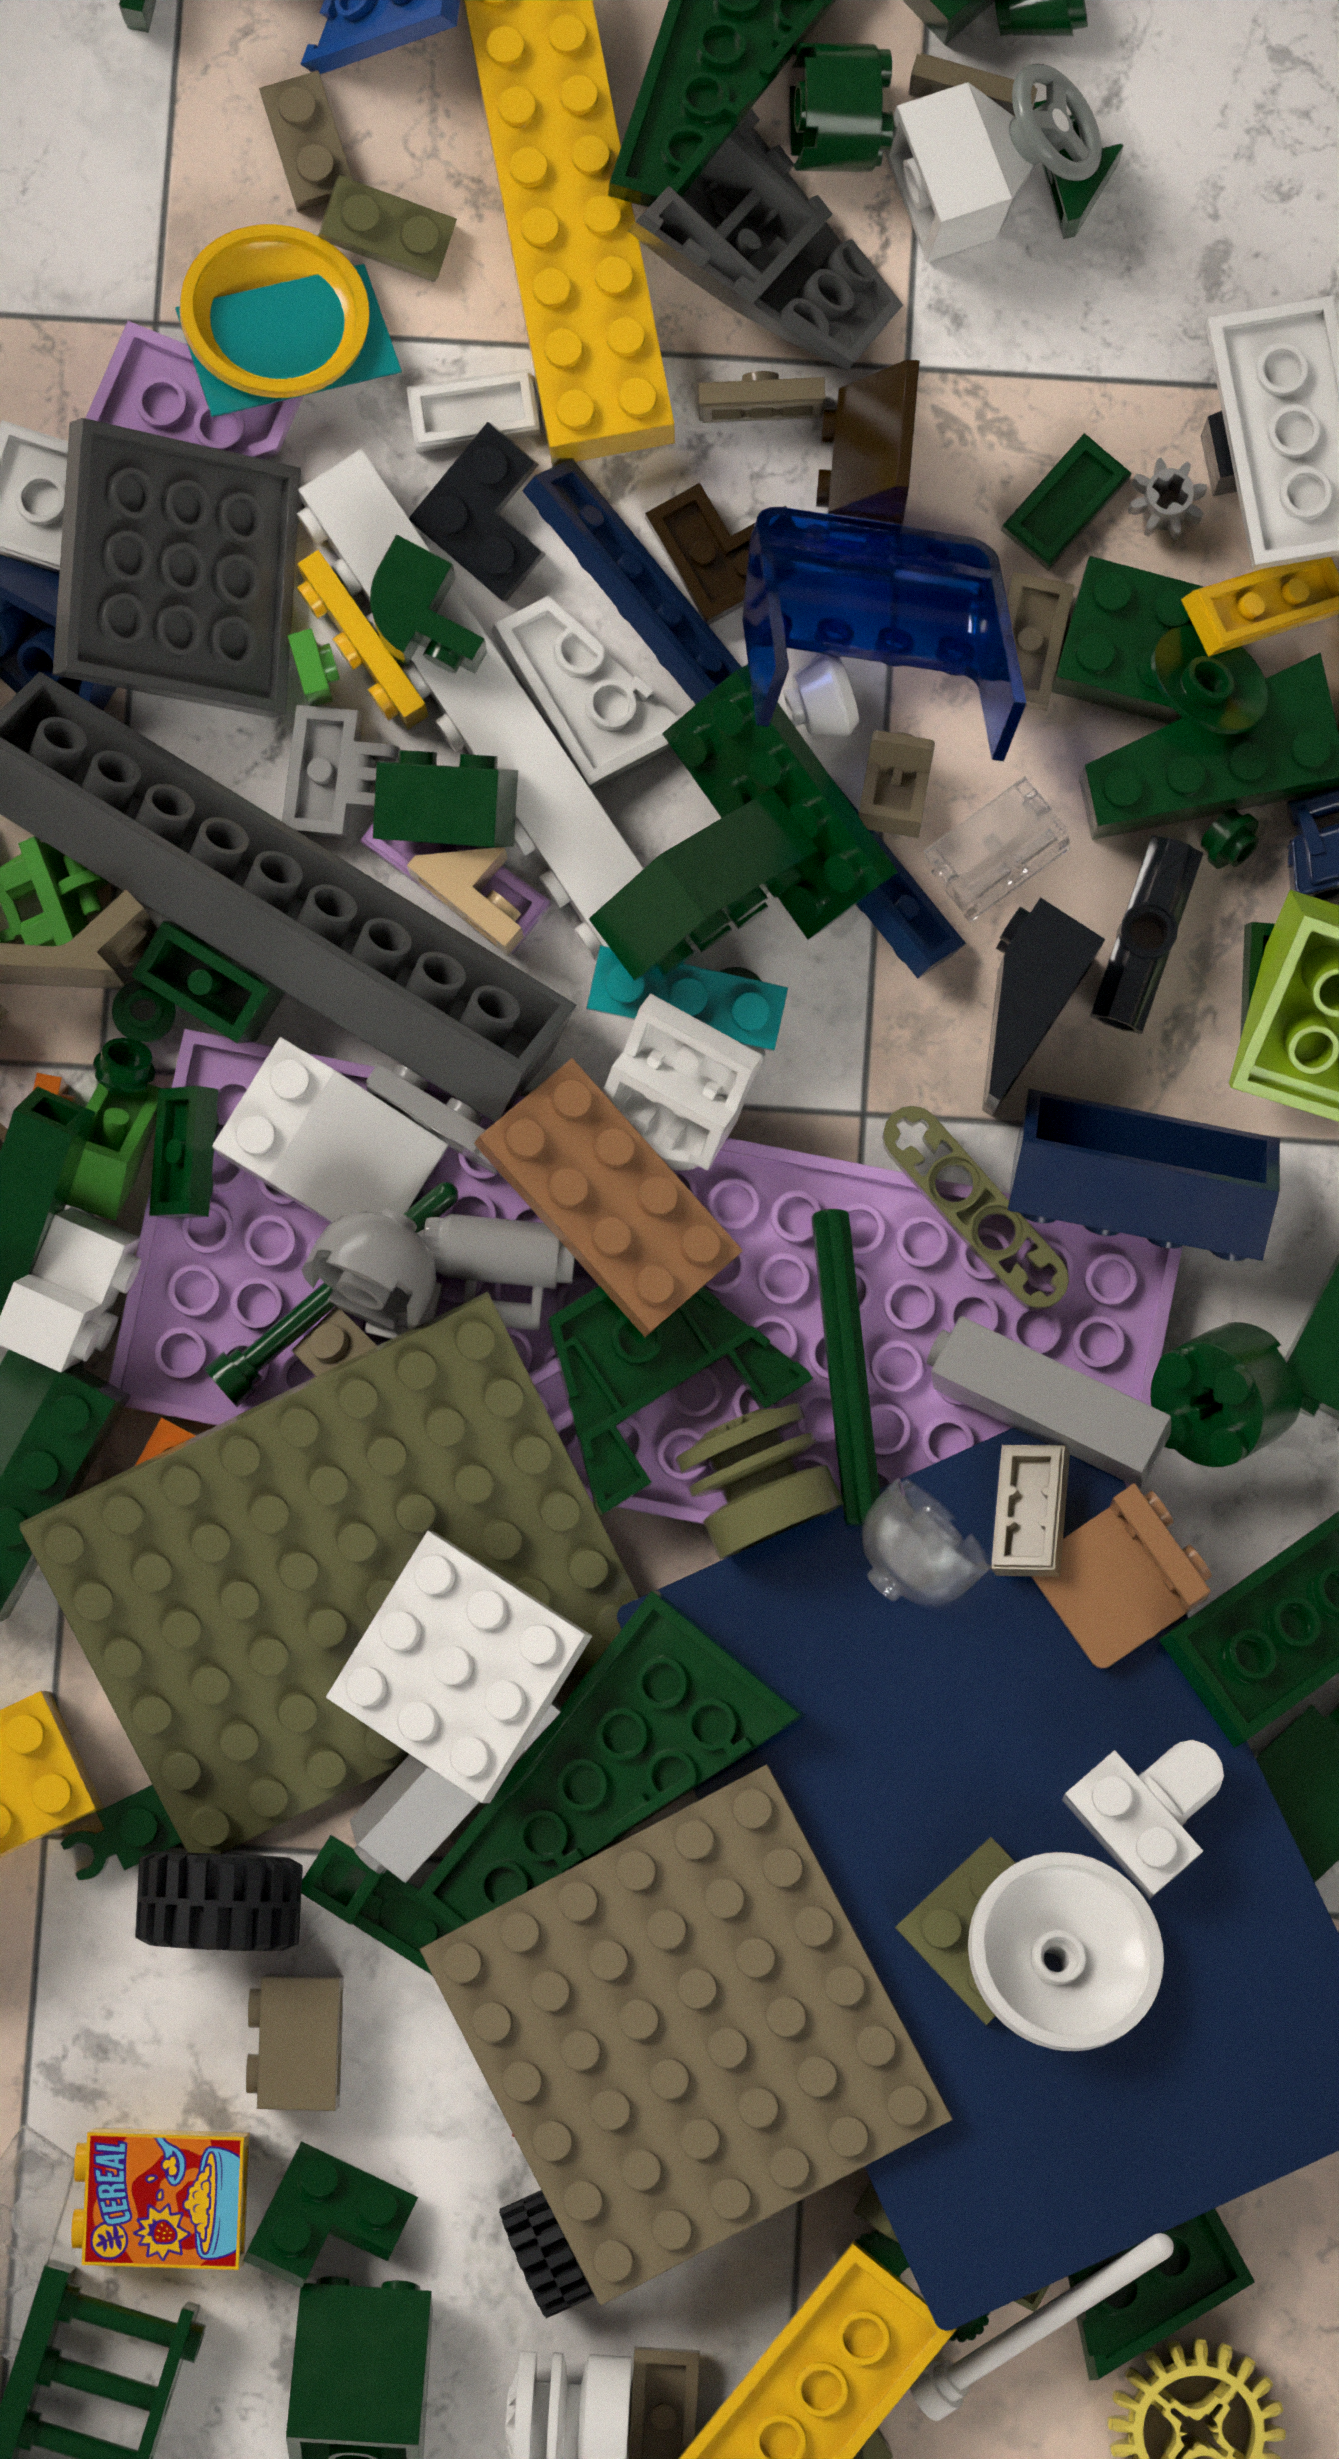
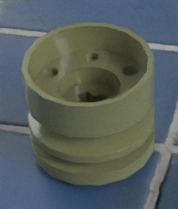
M799 1402L782 1408L758 1409L708 1431L689 1450L675 1458L681 1474L706 1465H710L712 1469V1475L688 1488L692 1497H702L722 1492L726 1504L713 1511L703 1521L720 1560L740 1553L822 1514H827L844 1504L827 1465L814 1466L797 1471L792 1460L816 1442L813 1433H806L785 1442L780 1432L792 1427L805 1418Z

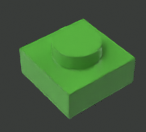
M312 628L287 635L308 706H318L332 702L333 698L328 683L340 680L330 643L317 646Z

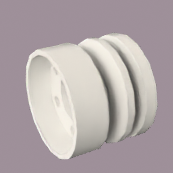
M521 2350L518 2368L512 2384L508 2388L504 2448L507 2459H627L632 2356L590 2354L586 2362L582 2384L568 2383L564 2353H553L551 2382L537 2381V2351Z

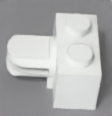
M1189 1740L1174 1745L1147 1770L1137 1776L1114 1750L1064 1794L1062 1801L1150 1900L1203 1852L1182 1825L1219 1791L1224 1777L1222 1762L1217 1753L1209 1746L1198 1741Z

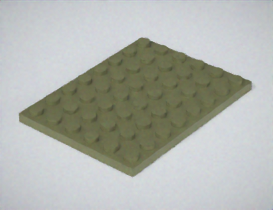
M488 1292L20 1523V1530L188 1853L221 1854L400 1765L407 1758L409 1753L333 1703L326 1696L427 1531L436 1532L592 1635L565 1682L589 1671L621 1631L617 1620L618 1610L621 1606L639 1598Z

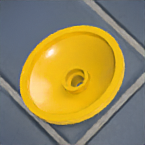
M252 225L233 230L215 239L192 262L183 281L179 311L182 330L189 347L200 363L226 384L249 394L262 397L289 398L302 396L323 389L335 382L353 365L359 356L366 339L369 324V302L366 289L351 262L341 251L323 238L311 232L286 225ZM317 274L323 277L338 295L345 319L340 345L324 365L303 376L288 379H272L249 373L228 359L219 348L212 333L210 310L213 299Z

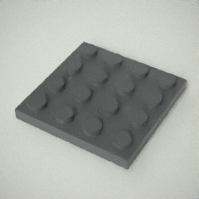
M86 418L70 422L53 675L271 718L285 715L290 643L287 635L291 634L298 525L297 513L299 509L298 489L300 488L301 468Z

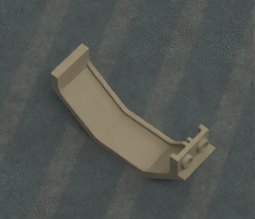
M125 890L78 935L63 945L50 947L0 943V984L121 989L125 985L113 969L120 963L127 968L137 962L152 940L149 936L157 927L143 906Z

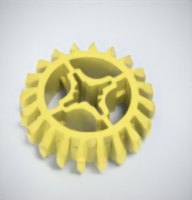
M1196 2337L1194 2339L1192 2358H1184V2352L1180 2343L1176 2339L1171 2340L1167 2343L1171 2362L1162 2365L1157 2354L1153 2350H1148L1144 2353V2358L1153 2372L1147 2378H1144L1132 2367L1125 2371V2377L1132 2385L1138 2388L1134 2396L1123 2390H1115L1113 2392L1112 2400L1114 2403L1129 2409L1128 2416L1113 2415L1107 2418V2426L1110 2430L1126 2432L1128 2436L1118 2439L1109 2445L1110 2452L1114 2457L1133 2455V2459H1150L1145 2448L1143 2428L1147 2410L1150 2404H1152L1170 2423V2435L1162 2446L1164 2452L1159 2459H1193L1199 2456H1209L1214 2459H1281L1273 2450L1265 2448L1264 2443L1265 2441L1279 2442L1285 2440L1286 2431L1282 2427L1274 2424H1265L1266 2419L1276 2417L1283 2412L1282 2404L1279 2400L1259 2402V2398L1269 2392L1273 2383L1266 2375L1257 2377L1247 2383L1246 2380L1253 2372L1255 2362L1246 2355L1239 2359L1231 2369L1229 2364L1232 2359L1233 2348L1227 2343H1221L1216 2349L1213 2360L1207 2359L1208 2347L1204 2338ZM1189 2376H1209L1221 2380L1214 2390L1209 2388L1199 2399L1193 2401L1181 2400L1164 2389L1170 2383ZM1237 2393L1240 2394L1245 2404L1248 2416V2434L1242 2452L1231 2445L1222 2432L1223 2420L1231 2409L1228 2404ZM1175 2408L1186 2418L1190 2416L1197 2421L1202 2419L1205 2414H1210L1212 2420L1205 2422V2425L1211 2431L1210 2435L1221 2447L1216 2448L1208 2440L1205 2439L1203 2441L1196 2436L1191 2437L1187 2443L1185 2441L1182 2442L1181 2436L1188 2433L1181 2425V2420L1171 2409Z

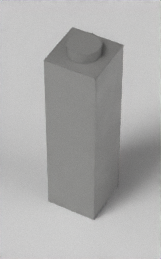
M961 1315L952 1332L943 1329L939 1333L927 1358V1364L933 1367L931 1375L935 1390L1049 1445H1065L1070 1455L1130 1484L1135 1483L1140 1489H1143L1171 1434L1170 1415Z
M555 1698L517 1760L561 1713ZM409 1754L349 1820L357 1844L354 1851L376 1873L381 1874L383 1872L384 1874L388 1869L406 1883L480 1801Z

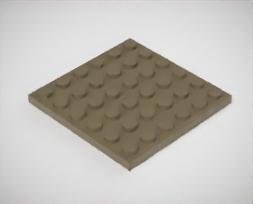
M767 1764L420 1948L456 2023L600 2306L954 2119L779 1783Z

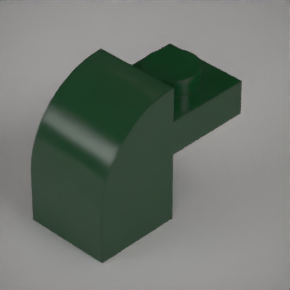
M396 534L375 572L370 590L371 611L383 645L394 658L405 666H408L418 646L421 645L426 648L423 656L438 667L451 673H457L461 666L475 674L487 654L485 638L437 613L456 579L453 564Z

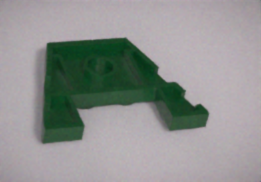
M600 1286L555 1313L547 1320L594 1504L600 1516H603L652 1483L616 1428L617 1425L724 1357L727 1358L760 1409H769L811 1382L813 1377L810 1372L797 1361L793 1362L770 1343L771 1340L753 1326L749 1327L720 1303L721 1300L704 1287L697 1291L646 1337Z

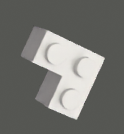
M73 1207L55 1214L32 1273L15 1281L12 1285L0 1315V1346L58 1372H63L82 1360L87 1361L95 1353L96 1349L101 1352L104 1351L113 1336L118 1322V1317L111 1314L118 1293L120 1291L126 1294L129 1291L140 1269L141 1258L134 1256L141 1237Z

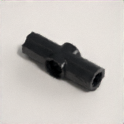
M1154 835L1150 837L1122 922L1117 929L1116 940L1090 1013L1091 1018L1122 1031L1143 1033L1171 948L1177 939L1178 928L1204 852L1193 848L1190 844L1169 837L1164 838ZM1141 920L1155 923L1162 931L1163 944L1154 949H1143L1137 946L1131 938L1130 926Z

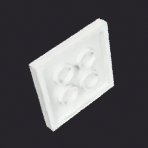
M427 1531L326 1698L481 1803L490 1804L586 1648L592 1635L436 1532Z

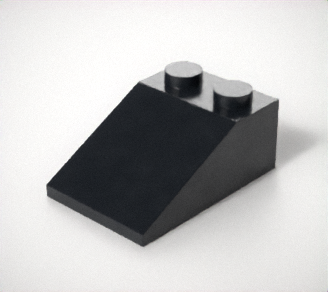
M1041 897L1031 912L1021 906L1018 908L1001 934V940L996 947L1004 955L997 971L982 1110L992 1117L1096 960L1106 940Z

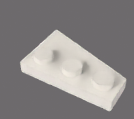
M549 596L494 623L491 632L537 711L590 790L671 748L662 733L683 715L679 714L676 716L653 695L654 690L638 675L635 677L630 675L604 651L605 646Z

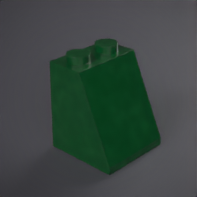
M337 2276L321 2277L317 2279L316 2284L305 2283L303 2288H300L286 2430L289 2459H424L433 2318L432 2291L420 2290L419 2285L402 2280L386 2281L382 2283L381 2288L355 2286L354 2281Z

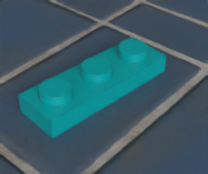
M600 945L586 1009L635 1020L639 1008L651 993L741 1044L774 1051L789 987L681 964L665 976H663L658 968H655L634 981L610 947Z

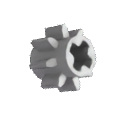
M1158 458L1154 466V475L1151 479L1141 474L1135 475L1132 486L1136 491L1144 494V496L1130 502L1128 513L1132 515L1143 514L1147 521L1144 535L1150 536L1157 528L1168 530L1171 538L1178 540L1181 533V523L1184 519L1192 524L1199 525L1204 513L1200 508L1191 503L1205 496L1207 485L1200 483L1193 485L1188 477L1191 466L1189 462L1184 463L1178 470L1166 468L1163 459ZM1168 489L1175 491L1178 494L1176 503H1171L1167 509L1157 505L1159 496H1163Z

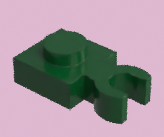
M150 1785L96 1812L104 1830L98 1833L92 1831L71 1833L64 1838L61 1845L64 1850L73 1848L80 1843H85L92 1848L94 1852L92 1864L75 1873L78 1880H88L100 1875L105 1870L109 1858L117 1855L125 1871L138 1865L139 1858L152 1852H164L182 1843L153 1785Z

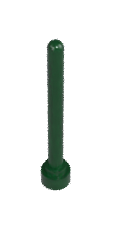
M442 1182L406 1211L404 1215L413 1220L417 1225L415 1233L425 1228L426 1218L440 1217L458 1200V1190L452 1183ZM322 1283L242 1353L238 1348L229 1356L222 1352L204 1368L236 1407H239L257 1391L253 1385L262 1378L259 1371L335 1307L333 1303L328 1301L333 1290L331 1287Z

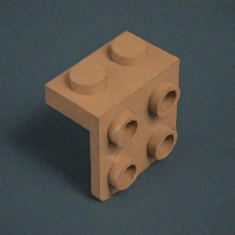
M1135 1483L1113 1497L1109 1508L1063 1539L1060 1577L1031 1576L1092 1665L1099 1669L1109 1668L1205 1602L1211 1592L1205 1581L1210 1579L1212 1574L1204 1560L1192 1545L1189 1544L1183 1549L1180 1548L1167 1530V1527L1172 1525L1174 1521L1165 1505L1153 1491L1143 1496Z

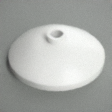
M1053 1852L1024 1859L1009 1867L989 1885L981 1896L971 1919L968 1938L969 1961L974 1981L987 2006L1005 2026L1022 2038L1039 2046L1061 2051H1083L1109 2044L1136 2026L1148 2012L1157 1996L1163 1974L1164 1953L1161 1933L1155 1916L1145 1898L1126 1877L1094 1858L1074 1853ZM1045 1953H1052L1059 1958L1062 1966L1061 1972H1053L1047 1968L1044 1962Z

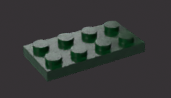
M750 663L734 671L662 733L721 818L773 788L819 849L799 866L805 874L804 878L778 896V899L807 940L822 932L898 873Z
M1339 1511L1159 1639L1234 1748L1249 1740L1339 1673Z

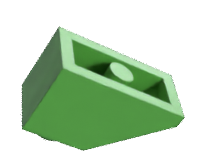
M147 1083L145 1090L132 1095L121 1096L111 1093L102 1084H98L86 1108L96 1112L66 1205L81 1209L86 1213L96 1214L116 1221L136 1182L156 1124L158 1091L162 1088Z

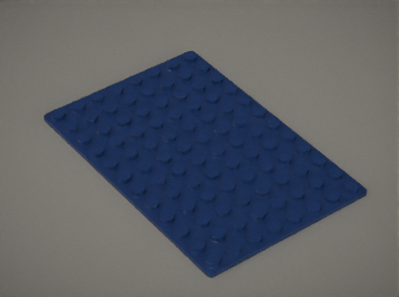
M1011 1428L879 1488L882 1518L878 1523L867 1526L847 1525L844 1521L843 1506H840L827 1514H822L740 1553L655 1590L663 1594L806 1714L696 1787L694 1791L698 1800H701L766 1764L770 1766L954 2118L864 2166L934 2322L940 2329L950 2331L1139 2244L1155 2234L1167 2231L1339 2151V1933L1248 1742L1246 1741L1235 1748L1232 1746L1159 1641L1161 1637L1188 1619V1615L1186 1614L1109 1668L1099 1669L1092 1665L1031 1576H996L991 1570L1002 1445H1049L1016 1428ZM1070 1455L1063 1539L1109 1508L1113 1497L1127 1488L1123 1480ZM649 1594L620 1607L617 1612V1620L621 1629ZM1198 1741L1206 1744L1217 1753L1222 1762L1224 1773L1221 1787L1216 1795L1182 1825L1203 1852L1149 1900L1062 1799L1069 1789L1114 1750L1138 1776L1179 1742ZM992 1837L1015 1863L1044 1853H1074L1103 1862L1126 1877L1145 1898L1157 1921L1163 1943V1974L1152 2006L1138 2024L1126 2034L1109 2044L1090 2050H1054L1039 2046L1022 2038L1005 2026L996 2016L985 2026L899 1934L895 1927L982 1844ZM1045 1953L1044 1962L1047 1968L1053 1972H1061L1062 1966L1059 1958L1052 1953Z

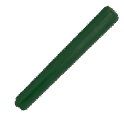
M837 1208L826 1209L813 1213L811 1221L841 1497L844 1501L842 1505L843 1515L847 1525L867 1526L881 1521L882 1509L850 1219L846 1210Z

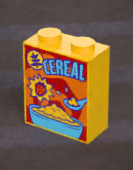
M93 2128L88 2131L87 2143H77L74 2159L75 2182H85L84 2209H74L71 2244L72 2248L82 2249V2265L239 2270L245 2264L243 2259L245 2257L250 2132Z

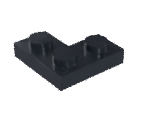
M487 422L411 514L409 520L500 600L507 602L546 555L541 548L500 514L501 510L539 464L496 426Z

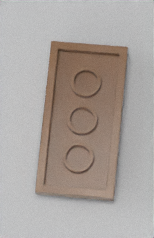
M573 1058L483 1132L474 1142L475 1146L644 1337L651 1333L743 1252L739 1245Z

